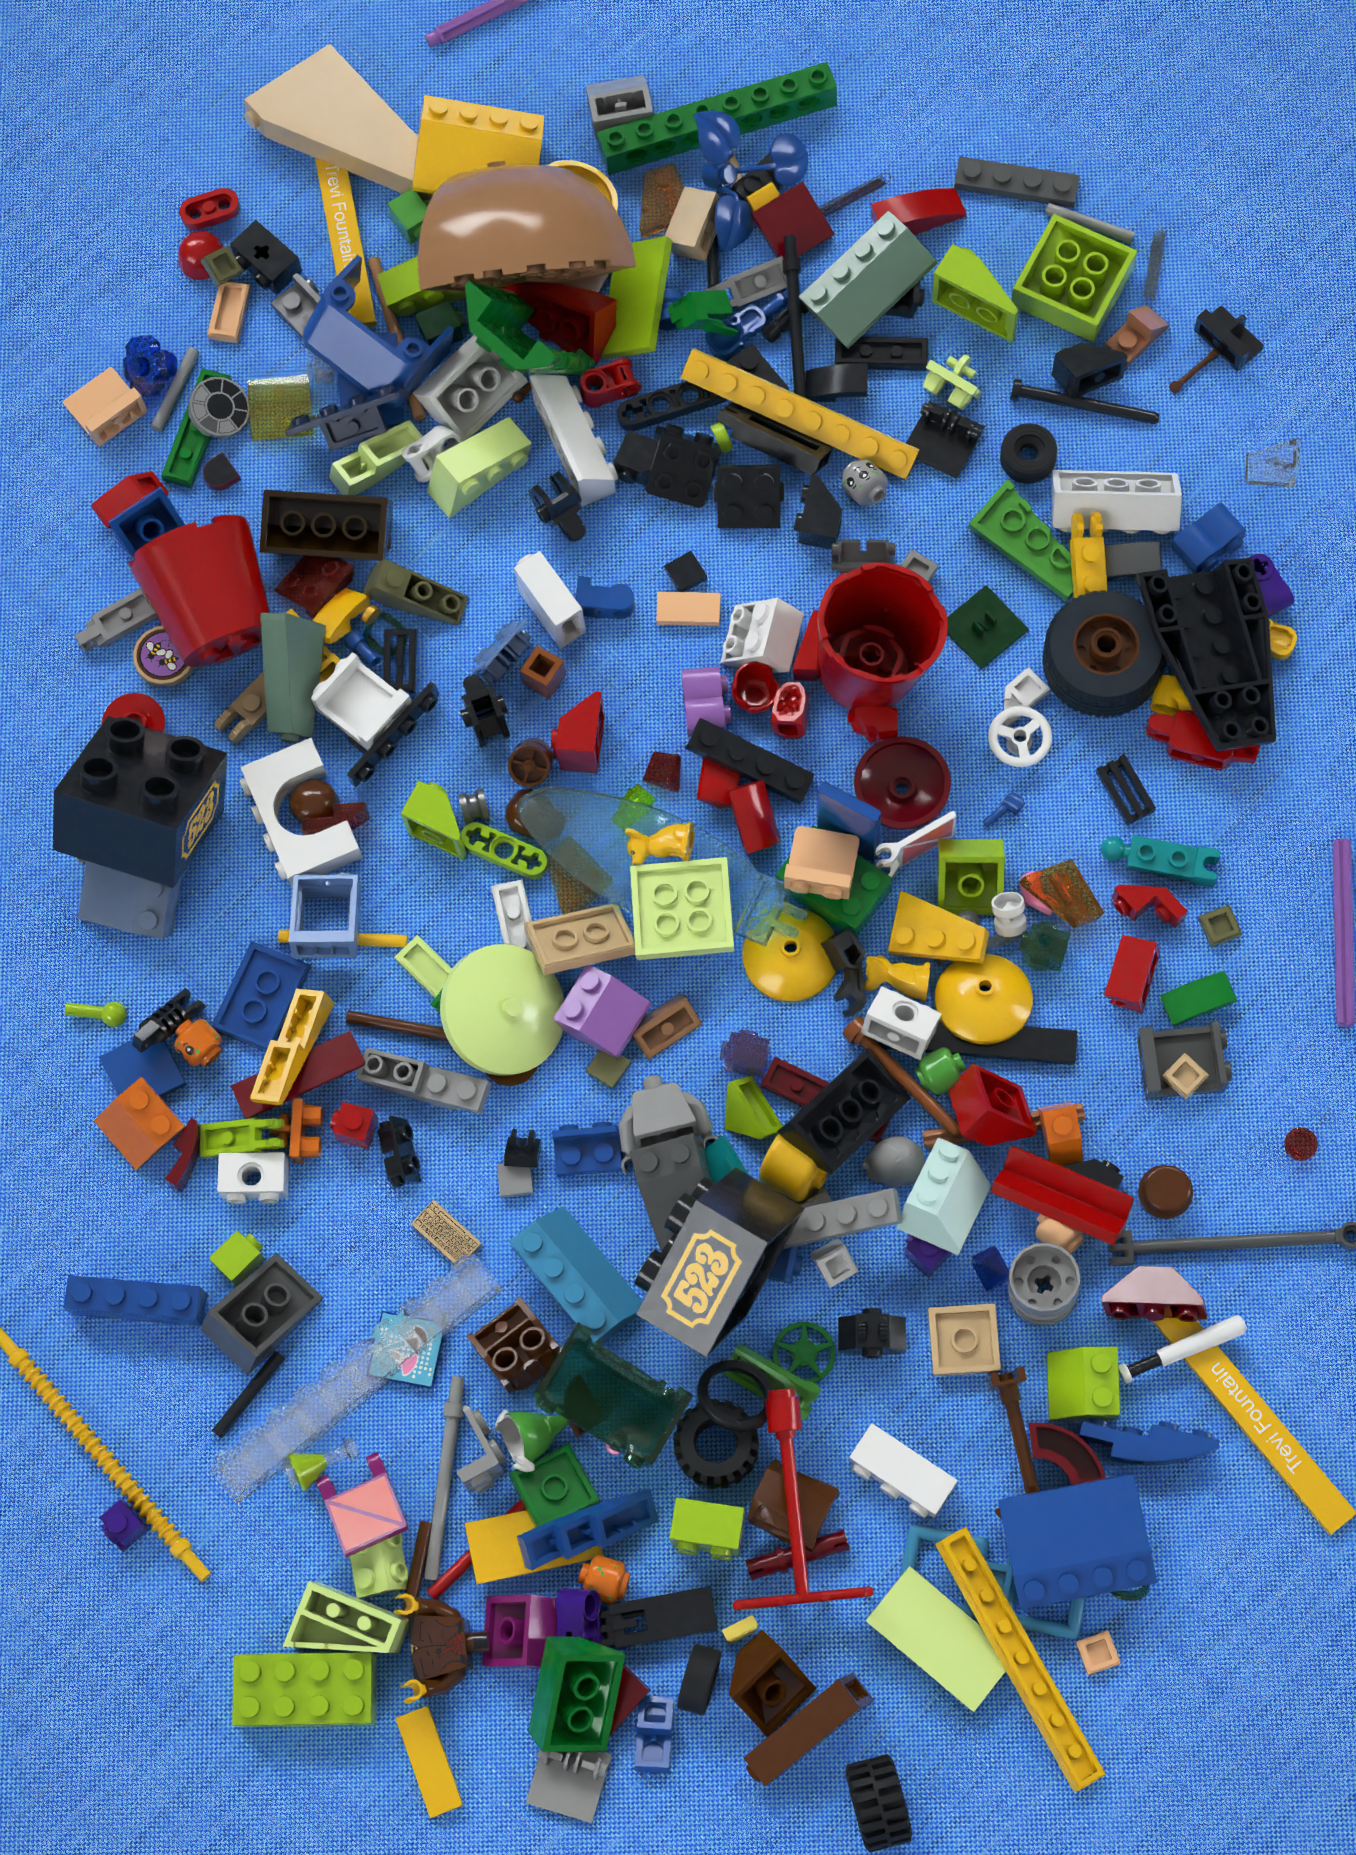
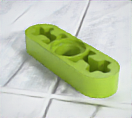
M472 822L462 829L461 838L467 852L527 879L537 880L546 874L548 861L541 849L482 823ZM477 832H481L482 840L491 843L489 852H486L487 846L485 843L476 841L472 845L468 836H475ZM503 843L510 844L514 848L513 854L506 859L499 858L495 854L496 848ZM520 850H523L522 856L524 859L533 861L537 857L541 866H534L532 870H528L527 862L521 859L518 860Z

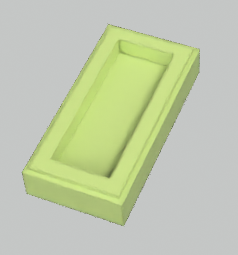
M418 935L394 957L434 998L442 990L452 970Z

